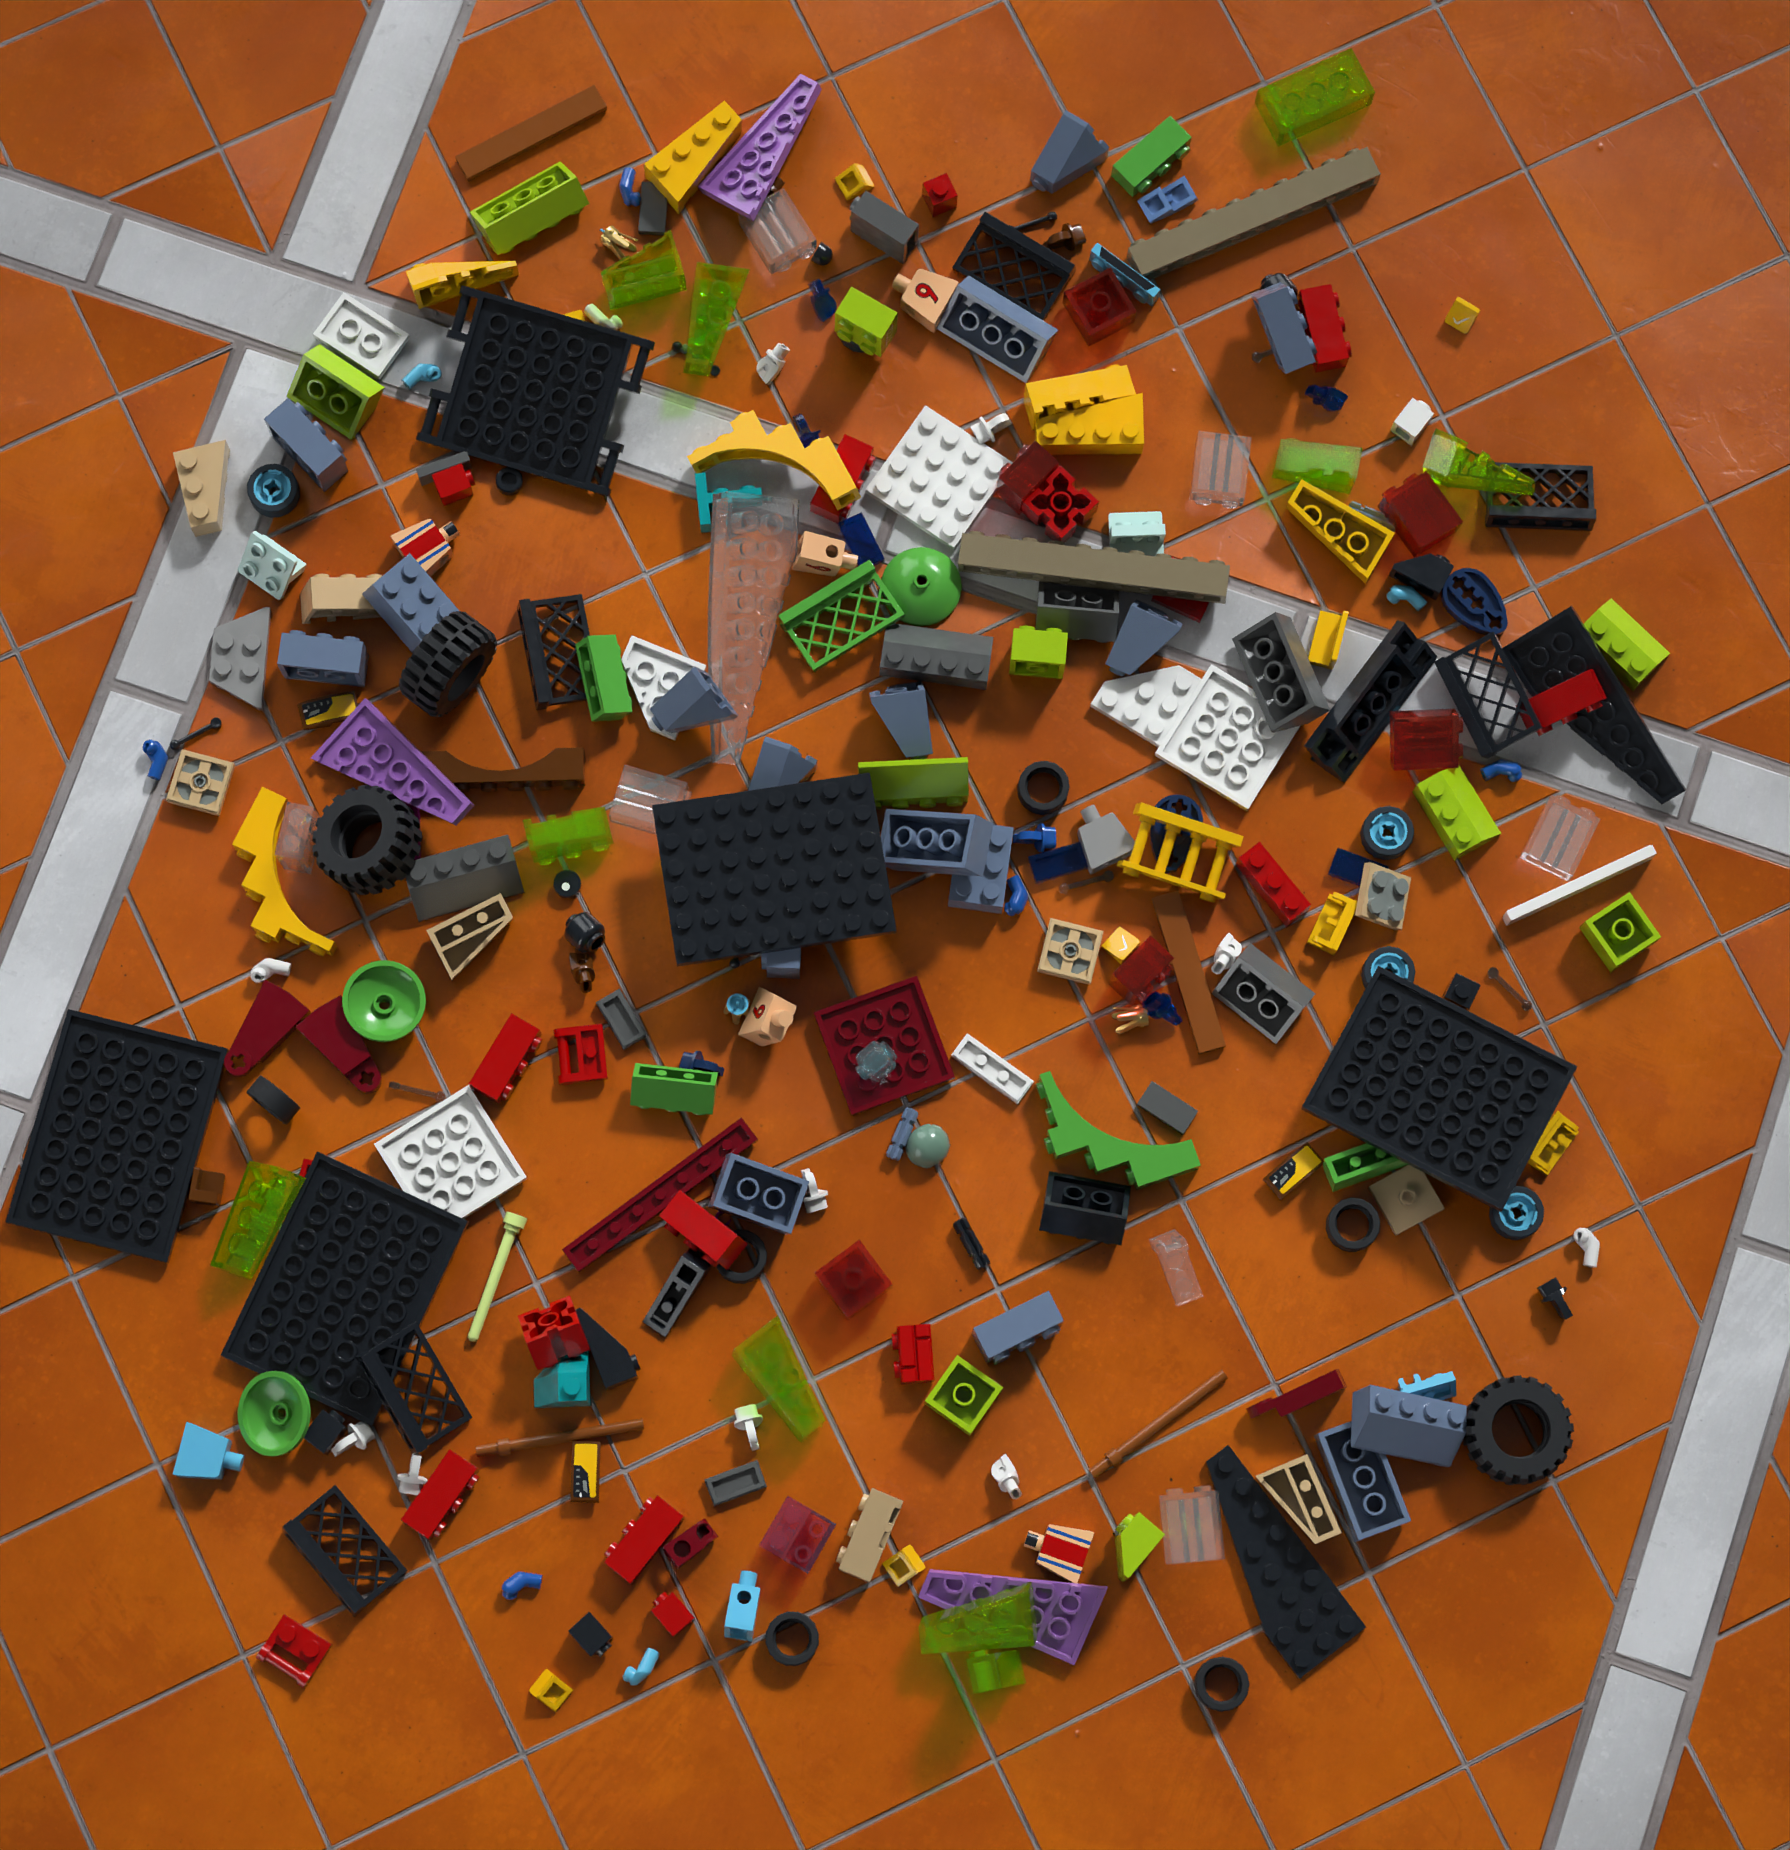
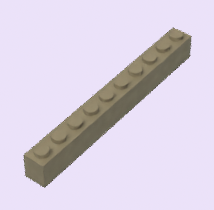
M1368 147L1361 150L1358 148L1352 149L1344 157L1337 160L1335 158L1326 160L1321 164V167L1311 170V168L1305 169L1298 173L1297 177L1290 180L1287 178L1281 179L1273 187L1266 190L1263 188L1257 189L1249 195L1250 197L1243 200L1239 198L1228 202L1224 208L1219 210L1215 208L1203 213L1202 217L1195 220L1191 218L1179 223L1178 227L1171 230H1160L1154 237L1148 240L1139 239L1128 248L1127 259L1132 269L1150 281L1377 185L1381 175Z
M969 531V534L962 533L958 559L959 572L1220 604L1226 603L1230 565H1225L1223 561L1211 560L1209 563L1198 562V559L1193 557L1173 559L1167 554L1149 556L1137 550L1124 553L1118 552L1117 549L1112 547H1103L1102 550L1091 549V546L1086 544L1067 546L1061 541L1054 540L1049 541V543H1042L1030 537L1017 540L1011 539V536L1005 534H997L995 537L985 536L980 531Z

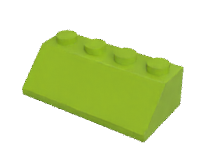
M560 161L469 213L489 246L499 255L512 251L515 245L522 241L535 238L538 232L558 225L563 218L578 214L589 202L578 178Z
M968 757L858 762V774L870 773L876 810L881 809V806L892 805L894 809H905L909 807V804H920V807L929 808L936 806V803H947V806H961L963 802H968Z

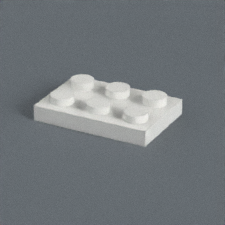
M344 292L313 333L315 339L379 380L410 339L408 333Z

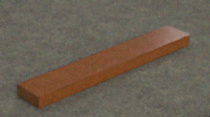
M595 85L455 156L456 161L469 182L607 110V106Z
M1179 891L1153 897L1152 903L1198 1053L1203 1054L1226 1047L1225 1040Z

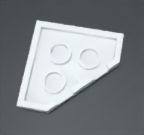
M631 635L621 661L650 731L676 740L679 732L670 733L664 729L660 731L651 719L654 714L650 708L692 668L697 667L706 671L707 666Z
M1177 665L1105 681L1091 702L1090 707L1159 748L1200 683L1201 678Z

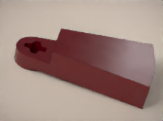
M264 980L229 1052L225 1056L224 1065L227 1071L235 1077H243L249 1074L259 1062L263 1063L297 1029L296 1026L309 1016L311 1011L289 992ZM241 1056H244L243 1062L246 1065L243 1068L238 1066L234 1069L233 1058L239 1059Z
M341 995L314 1010L296 1026L297 1030L360 1092L371 1094L380 1088L382 1076L363 1037L348 1023L344 1015ZM364 1073L375 1075L372 1078V1085L369 1086L367 1083L361 1084L364 1080L362 1077Z
M1335 1369L1274 1399L1270 1397L1246 1408L1250 1418L1253 1419L1276 1408L1282 1418L1347 1388V1385L1340 1370Z

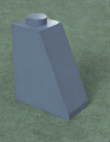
M1065 110L1031 170L1030 181L1037 189L1053 194L1103 163L1108 157L1109 146L1103 140L1099 142L1096 140L1093 134L1094 129L1089 123Z
M1136 599L1130 606L1105 664L1110 666L1109 670L1117 675L1124 676L1125 673L1131 675L1181 630L1183 624L1175 619L1172 622L1168 621V616L1165 612Z
M697 667L692 668L650 708L654 714L651 719L660 731L664 729L670 733L729 721L738 717V714L711 676Z
M921 681L889 686L885 693L881 695L880 691L869 693L873 706L906 758L911 757V760L926 759L927 755L933 754L926 694Z
M765 736L748 791L806 782L816 772L817 760L811 756H806V759H804L796 747Z

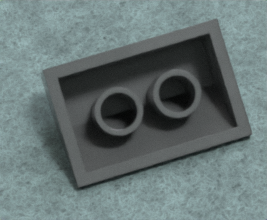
M1039 581L1035 630L1046 631L1047 628H1058L1062 632L1068 633V638L1071 640L1090 639L1101 643L1116 641L1119 618V591Z
M1251 943L1239 955L1211 993L1275 1044L1278 1043L1315 995L1312 990Z

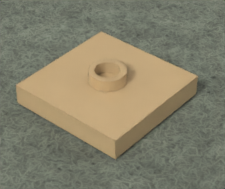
M1410 1165L1368 1187L1395 1236L1445 1209L1425 1173Z

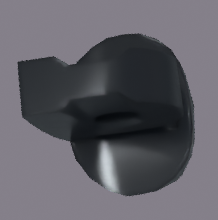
M1556 1277L1537 1287L1543 1298L1540 1300L1541 1303L1551 1301L1560 1318L1566 1320L1573 1316L1562 1297L1567 1287L1562 1288Z

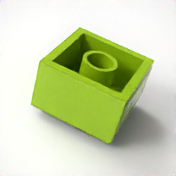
M851 287L835 312V332L842 340L846 342L853 341L860 345V349L869 355L876 354L881 357L897 331L898 312Z
M1020 626L1019 629L1014 628L1009 674L1063 679L1068 633H1064L1058 628H1047L1046 631L1035 630L1032 626Z
M1630 892L1586 920L1579 927L1610 973L1655 944L1661 938Z
M957 1355L926 1398L924 1404L970 1436L1001 1393L1003 1387Z

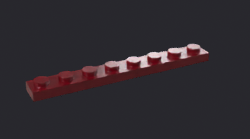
M741 1117L562 1249L577 1271L581 1272L661 1213L679 1190L687 1194L721 1169L727 1154L734 1153L740 1155L758 1141L757 1137Z

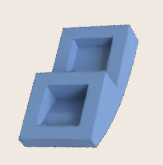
M1183 176L1163 189L1158 187L1137 201L1151 224L1198 201V198L1186 177Z

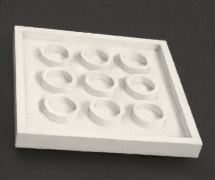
M925 405L865 489V493L954 551L961 541L962 533H967L1013 468L1014 463L984 443L980 444L978 439Z
M1211 664L1155 752V756L1245 811H1248L1300 726L1275 733L1271 732L1254 690Z
M469 1085L374 1144L404 1192L463 1219L527 1180L523 1170Z

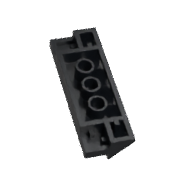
M1396 621L1304 745L1312 755L1310 759L1341 782H1346L1438 658L1424 640L1418 639L1405 622Z

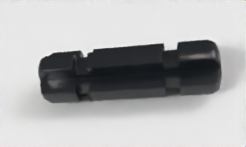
M964 1217L955 1221L953 1227L956 1233L961 1235L960 1240L969 1256L973 1257L974 1260L972 1262L976 1269L981 1270L990 1264V1260L986 1253L983 1254L982 1251L984 1249L974 1231L969 1229L971 1226L967 1219Z

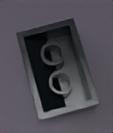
M1049 1171L1039 1230L1051 1234L1073 1236L1078 1239L1100 1241L1105 1244L1122 1245L1131 1186Z

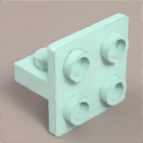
M1160 511L1110 513L1108 515L1110 547L1124 553L1137 550L1149 556L1164 554L1166 531L1165 524H1162V513Z
M254 531L249 537L238 572L276 599L281 600L289 583L304 572L307 564L266 535H261Z

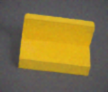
M1320 610L1308 655L1311 665L1333 670L1338 658L1349 614L1348 611H1343L1342 615H1337Z

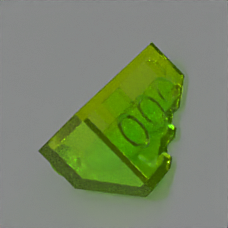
M1435 429L1423 464L1424 477L1428 482L1437 486L1442 484L1452 488L1525 495L1534 494L1535 481L1507 464L1496 465L1489 454L1483 451L1480 454H1476L1466 448L1468 445L1466 441Z

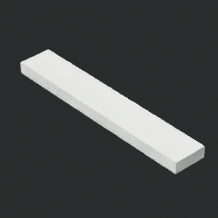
M1653 845L1644 847L1507 910L1502 918L1506 926L1643 864L1651 860L1657 853Z

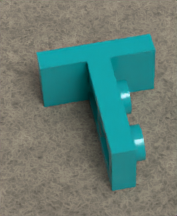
M695 474L701 533L712 532L710 511L763 506L761 488L746 485L740 487L739 490L729 491L727 488H718L713 490L712 493H707L706 474Z

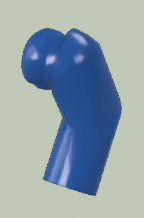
M516 1572L504 1581L502 1585L503 1597L513 1600L523 1587L540 1589L542 1575Z

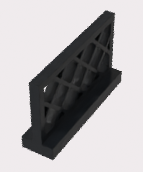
M984 212L979 220L980 223L953 265V270L965 277L970 276L1044 321L1068 280L1074 275L1076 271L1075 264L989 213ZM981 232L992 237L994 246L978 250L976 240ZM995 239L1003 244L996 245ZM974 245L976 251L970 252L971 248ZM1006 247L1013 249L1016 259L1001 263L998 249ZM995 250L998 264L983 268L979 254ZM1018 253L1023 255L1024 257L1019 258ZM977 255L980 269L968 271L961 267L965 258ZM1030 260L1035 262L1039 273L1023 276L1020 263ZM1017 264L1020 278L1005 281L1002 267ZM1040 266L1045 268L1047 271L1041 272ZM999 268L1002 282L992 285L986 282L984 272ZM981 273L982 279L975 274ZM1055 274L1062 278L1056 288L1046 290L1043 276ZM1040 277L1043 291L1027 294L1025 281ZM1022 282L1024 296L1013 298L1008 295L1006 285ZM1003 286L1005 292L998 289V287ZM1053 293L1048 301L1047 294ZM1044 295L1046 306L1040 314L1031 308L1029 299ZM1026 300L1027 305L1023 304L1020 301Z
M1486 462L1485 527L1592 531L1597 519L1596 509H1594L1593 466ZM1492 471H1502L1508 478L1499 484L1492 477ZM1521 472H1529L1535 479L1526 485L1517 476ZM1548 473H1555L1561 480L1553 486L1544 476ZM1574 474H1586V483L1579 487L1570 478ZM1511 481L1522 489L1515 496L1511 495L1504 488ZM1538 481L1549 490L1541 498L1530 489ZM1564 483H1567L1575 491L1568 499L1557 490ZM1500 492L1509 502L1505 505H1493V497ZM1527 493L1535 503L1532 506H1524L1518 499ZM1553 494L1562 504L1559 507H1550L1545 500ZM1580 495L1587 502V508H1577L1571 501Z
M582 594L530 601V599L519 600L517 613L536 710L547 709L548 706L587 701L586 693L576 688L582 679L581 670L571 662L577 653L576 643L566 637L572 626L583 632L584 638L590 636ZM577 602L578 614L574 619L561 611L565 604ZM547 607L554 614L546 623L537 617L536 608ZM557 615L570 623L563 634L550 626ZM579 617H580V622H581V624H579L578 622H576ZM539 624L543 627V629L541 630V632H540ZM546 630L559 638L552 649L542 642L541 636ZM562 640L575 649L568 660L555 651ZM544 650L548 652L546 657L544 654ZM551 655L564 663L557 674L547 668L546 662ZM567 666L580 674L573 685L560 677ZM549 676H551V677L553 678V680L551 681V683H550V680H549ZM556 681L569 689L564 697L553 698L551 687Z
M1495 632L1489 633L1447 657H1441L1434 661L1481 757L1488 759L1496 755V752L1543 728ZM1489 641H1492L1496 649L1492 660L1479 656L1482 645ZM1476 649L1475 654L1468 653ZM1463 655L1473 657L1468 673L1459 670L1454 660ZM1498 656L1503 663L1497 662ZM1478 659L1491 663L1487 678L1473 674ZM1495 665L1505 667L1508 672L1504 684L1491 680ZM1462 674H1463V675H1467L1466 682H1465V680H1464ZM1472 677L1485 681L1481 696L1473 695L1469 690ZM1510 680H1512L1515 687L1509 686ZM1490 683L1503 687L1499 702L1485 698ZM1508 688L1517 691L1520 696L1516 708L1503 704ZM1474 698L1479 699L1478 705L1476 704ZM1484 701L1497 705L1493 720L1483 718L1480 712ZM1522 704H1524L1527 711L1521 709ZM1502 707L1515 710L1511 726L1497 722ZM1520 712L1528 714L1534 724L1526 730L1515 728ZM1486 722L1491 723L1490 729L1488 728ZM1496 725L1509 729L1506 740L1499 744H1496L1492 736ZM1514 731L1520 732L1512 737Z
M416 1321L355 1357L411 1453L419 1454L427 1449V1446L472 1418ZM412 1330L418 1338L416 1350L401 1347L404 1335ZM398 1340L397 1346L391 1345V1343ZM421 1346L423 1347L426 1353L420 1352ZM385 1347L396 1349L392 1365L382 1363L377 1352ZM400 1351L415 1354L411 1370L396 1367ZM419 1355L429 1357L431 1360L430 1375L416 1372ZM385 1368L391 1369L390 1375L388 1374ZM395 1370L410 1373L406 1390L395 1386L393 1382ZM435 1371L438 1372L440 1377L434 1376ZM414 1375L429 1378L425 1394L411 1391ZM433 1379L442 1381L445 1384L444 1399L430 1396ZM399 1392L405 1393L404 1399ZM410 1394L424 1397L420 1414L409 1410L407 1404ZM449 1395L452 1396L454 1401L449 1400ZM429 1399L443 1402L439 1418L425 1415ZM447 1404L456 1405L463 1416L454 1422L444 1420ZM413 1416L419 1417L418 1423ZM424 1418L438 1422L435 1434L427 1439L421 1430ZM443 1423L449 1424L448 1426L441 1429Z
M336 1485L297 1517L282 1526V1532L354 1617L408 1571ZM334 1494L342 1503L341 1514L324 1512L325 1501ZM321 1505V1512L314 1511ZM346 1507L351 1514H344V1508ZM308 1515L320 1516L319 1532L306 1531L300 1522ZM323 1517L340 1518L339 1533L322 1532ZM343 1518L357 1520L360 1524L359 1535L342 1534ZM364 1529L369 1536L362 1535V1530ZM312 1536H318V1544ZM321 1536L338 1538L337 1553H327L320 1547ZM341 1538L358 1539L357 1555L340 1554ZM361 1540L374 1541L378 1545L377 1556L360 1555ZM381 1550L387 1557H380ZM329 1557L336 1558V1565ZM339 1558L357 1559L355 1575L343 1574L338 1569ZM359 1561H377L375 1576L358 1575ZM380 1561L392 1562L399 1570L390 1578L378 1577ZM348 1579H355L354 1586L349 1582ZM357 1581H375L374 1592L364 1599L357 1591ZM378 1581H384V1583L377 1588Z

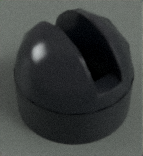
M821 242L811 261L818 265H827L833 257L831 248Z

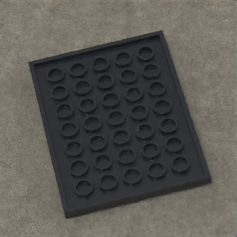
M870 773L652 805L677 967L896 933Z
M1378 966L1307 1096L1302 1110L1502 1212L1578 1066Z
M68 1009L6 1223L169 1264L190 1191L194 1167L197 1166L225 1068L224 1059L229 1049Z
M317 1151L221 1356L259 1374L268 1371L288 1373L302 1384L309 1397L368 1425L374 1426L383 1404L355 1357L376 1346L414 1321L417 1322L419 1327L421 1326L469 1221ZM413 1330L404 1335L401 1347L410 1349L416 1337ZM398 1340L391 1343V1345L397 1346ZM385 1347L378 1351L377 1355L382 1363L392 1365L396 1349ZM400 1351L396 1367L401 1368L408 1352ZM385 1368L388 1374L390 1375L391 1369ZM395 1370L393 1382L399 1373L398 1370Z

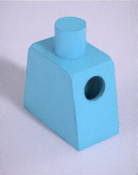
M186 1422L173 1475L184 1478L222 1479L225 1468L241 1471L244 1455L230 1452L231 1440Z
M741 1571L739 1584H732L724 1626V1637L751 1642L753 1640L760 1599V1588L755 1587L757 1573ZM742 1599H746L749 1601V1603L742 1604L739 1601Z

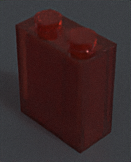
M1427 471L1420 475L1416 473L1410 475L1399 488L1392 486L1382 494L1383 499L1378 505L1380 511L1394 525L1395 532L1414 558L1457 532L1463 523Z
M1454 708L1390 711V765L1392 769L1399 771L1459 768V759H1463V745L1459 743V733H1463V718L1459 717Z

